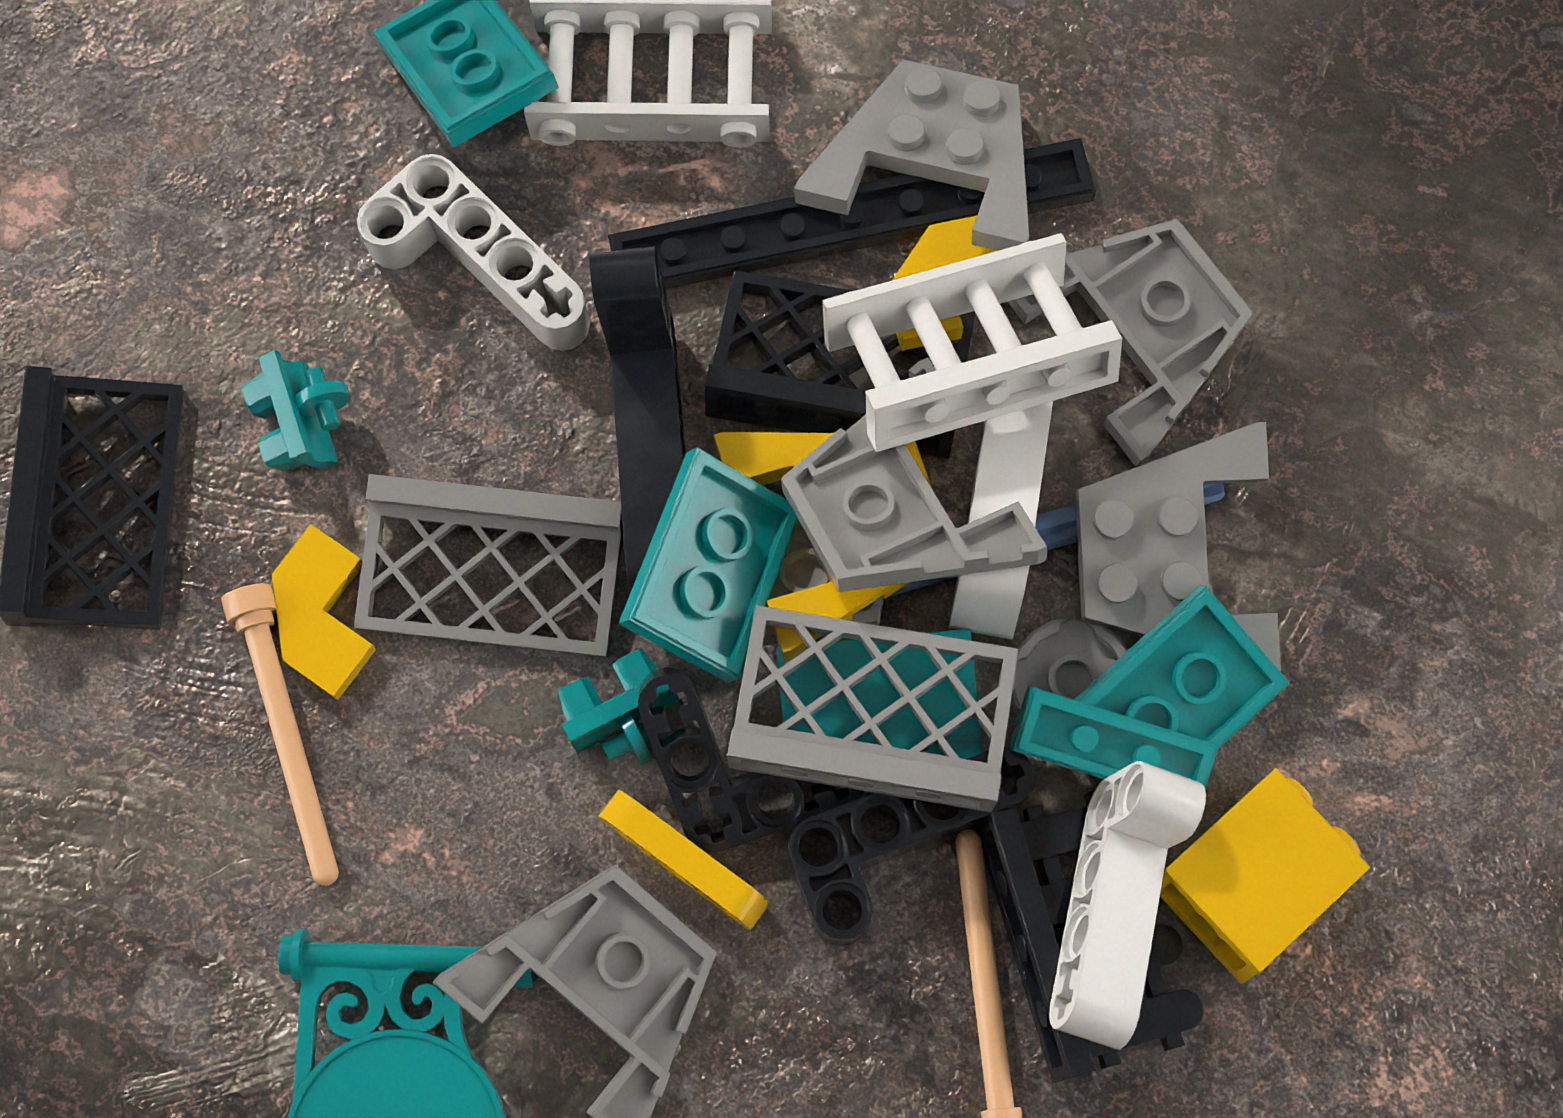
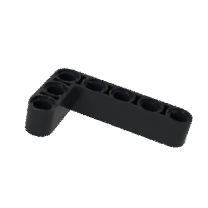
M655 246L593 253L589 256L593 299L611 360L625 564L629 593H631L686 455L674 321Z

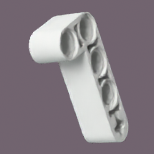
M429 154L413 160L371 196L359 209L357 216L358 230L371 257L380 266L389 269L404 268L413 263L433 244L439 241L549 348L560 351L573 349L580 345L588 336L590 329L589 315L583 292L577 283L445 157ZM444 186L448 188L438 198H423L425 192L432 187ZM398 225L403 227L399 234L393 238H377L378 234L388 226ZM482 225L490 228L479 239L471 240L463 237L466 231L474 226ZM523 265L532 269L528 276L521 280L513 281L504 278L507 271L514 266ZM546 294L549 300V304L553 306L560 314L564 315L570 311V315H568L565 318H563L558 313H554L551 316H549L548 309L544 301V297L546 296Z
M1053 401L984 421L967 524L1019 501L1035 526ZM1029 565L958 575L949 628L955 630L970 629L972 633L1012 640L1024 597Z
M1137 761L1105 778L1095 789L1085 817L1050 1003V1024L1054 1029L1114 1049L1123 1048L1131 1039L1136 1029L1141 1009L1168 848L1187 840L1199 825L1206 802L1205 787L1200 782L1145 762Z

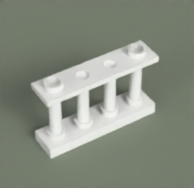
M530 0L536 32H548L550 34L548 67L553 72L559 86L558 89L547 95V102H534L524 108L531 140H541L546 144L555 146L569 145L575 140L722 142L727 146L736 148L749 147L756 142H770L769 104L751 103L753 37L757 34H772V0ZM579 32L607 33L610 35L607 102H571L574 36ZM638 33H666L669 35L667 103H631L633 38ZM697 34H726L729 36L727 104L691 103L693 36Z
M1062 233L822 300L824 337L828 351L831 352L855 345L875 387L865 391L867 435L875 452L1118 382L1122 337L1115 324L1110 320L1082 328L1059 288L1064 286L1066 240ZM1034 294L1056 336L1022 345L1000 303ZM975 311L996 353L961 363L940 321ZM915 328L936 371L900 380L880 338Z

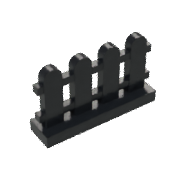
M1094 791L1084 795L1087 804L1084 807L1045 816L1042 804L1028 807L1022 811L1025 822L1020 823L1015 807L991 813L975 827L981 837L984 858L1052 1083L1096 1071L1093 1057L1096 1056L1098 1057L1101 1069L1122 1064L1118 1050L1161 1039L1164 1051L1185 1046L1181 1032L1198 1026L1204 1014L1200 998L1192 991L1180 989L1168 993L1160 967L1169 965L1180 957L1183 943L1181 936L1174 928L1161 924L1154 927L1144 985L1148 999L1142 1000L1136 1029L1126 1046L1121 1049H1114L1054 1029L1050 1024V1003L1060 955L1053 927H1058L1061 940H1063L1074 878L1065 880L1058 856L1079 851L1085 817ZM1035 862H1038L1045 886L1040 887L1033 865Z

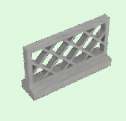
M375 474L368 475L365 499L370 501L354 628L608 657L623 539L620 501ZM385 518L409 520L424 539L396 562L382 546ZM421 522L443 525L430 534ZM457 526L472 527L487 547L457 569L437 542ZM484 529L506 532L492 541ZM520 533L535 534L550 554L520 576L499 549ZM546 536L569 539L555 548ZM582 540L607 542L604 568L583 584L562 556ZM431 548L451 575L422 597L402 570ZM494 555L514 582L485 604L464 577L490 556ZM381 557L388 568L377 576L379 559ZM556 561L577 589L548 612L527 584ZM395 576L416 603L396 619L372 617L375 591ZM602 582L599 604L589 591ZM456 583L461 586L479 609L458 627L444 625L429 606ZM521 589L542 617L521 634L510 633L503 628L492 614V611ZM583 596L598 614L595 642L569 639L554 620ZM423 611L432 624L409 620ZM483 618H486L495 631L474 629L472 627ZM548 624L558 638L537 636L535 634Z
M756 605L734 728L731 731L728 747V766L732 769L992 812L999 795L1000 771L1018 648ZM766 626L794 629L808 649L777 669L763 649ZM809 632L825 634L827 636L816 643ZM842 638L859 640L874 660L843 680L823 651ZM875 643L891 645L893 647L882 654ZM908 648L925 651L939 670V672L912 691H909L889 664V661ZM941 654L957 656L959 658L948 665ZM815 657L835 687L805 707L787 683L785 677ZM973 659L1001 664L998 688L977 703L955 674L956 671ZM761 662L770 675L756 684ZM880 668L902 698L871 718L853 694L851 688ZM946 679L967 707V710L940 729H937L916 699ZM775 684L778 685L797 712L778 727L749 723L753 699ZM841 695L863 723V725L843 739L826 736L812 717L813 714ZM996 701L992 724L982 710ZM906 706L910 708L930 735L910 750L892 747L878 728L880 724ZM974 717L990 738L987 763L959 758L944 737ZM804 721L812 733L794 731L792 729ZM870 732L878 745L858 740ZM936 744L944 756L925 753L924 751Z

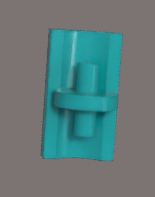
M276 350L259 357L263 372L245 383L241 389L246 405L254 416L267 419L276 414L280 428L260 437L258 444L264 463L268 467L280 471L296 468L304 464L325 470L339 463L329 431L340 426L336 411L350 401L347 385L341 381H326L323 368L321 367L309 369L308 364L303 361H285L282 359L281 353Z
M638 649L612 664L625 692L602 703L589 676L580 678L558 690L563 713L567 719L566 722L562 723V726L576 753L623 730L624 733L602 743L609 760L611 761L631 750L634 751L641 766L653 760L645 744L650 740L644 724L641 723L636 726V723L642 721L638 707V694L641 683L648 674L658 668L643 649ZM661 685L657 688V700L650 704L653 708L657 706L667 708L679 702V697L677 693L671 692L668 685Z

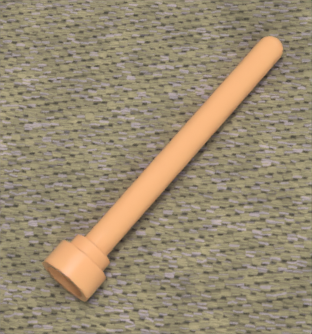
M266 583L240 587L221 597L228 625L236 627L238 635H245L312 877L317 884L328 886L337 880L339 870L270 628L275 625L273 615L277 613L271 585Z
M965 829L957 835L955 844L987 1110L981 1111V1118H1022L1021 1107H1014L982 841L976 831Z

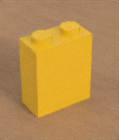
M1275 768L1164 869L1160 897L1236 980L1243 984L1261 973L1371 867L1360 857V849L1354 839L1341 828L1331 826L1313 807V800L1308 791L1293 778L1284 777Z

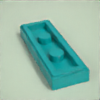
M1031 686L1027 687L1009 745L1012 751L1102 779L1111 776L1134 762L1142 761L1200 782L1205 789L1219 745Z

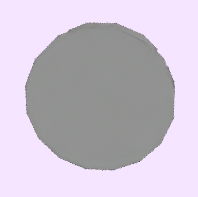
M1068 619L1052 620L1030 632L1018 648L1011 705L1019 716L1028 686L1074 700L1125 654L1128 649L1121 638L1102 624L1085 620V622L1079 620L1068 621Z

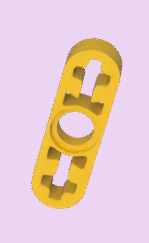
M621 790L614 794L598 815L615 832L744 928L751 931L770 905V902L753 887Z

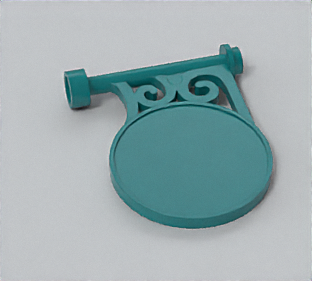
M297 928L294 935H283L278 953L279 972L281 975H291L294 982H301L293 1103L287 1118H507L502 1099L495 1084L481 1064L474 1058L469 1048L463 1027L462 1007L439 987L427 983L417 986L412 992L411 999L414 1004L422 1006L426 1002V998H430L432 1008L429 1015L421 1020L412 1018L405 1011L403 1001L405 985L415 972H443L483 946L311 942L307 928ZM528 968L512 988H534L537 975ZM339 982H350L360 987L368 998V1012L362 1021L351 1024L344 1020L342 1012L346 1006L358 1007L361 1004V999L351 993L337 994L329 1002L326 1010L327 1025L335 1035L351 1039V1041L333 1050L315 1067L318 1012L322 996L330 986ZM387 1011L391 1020L402 1028L375 1032L382 1025ZM444 1021L448 1040L427 1032L435 1029Z

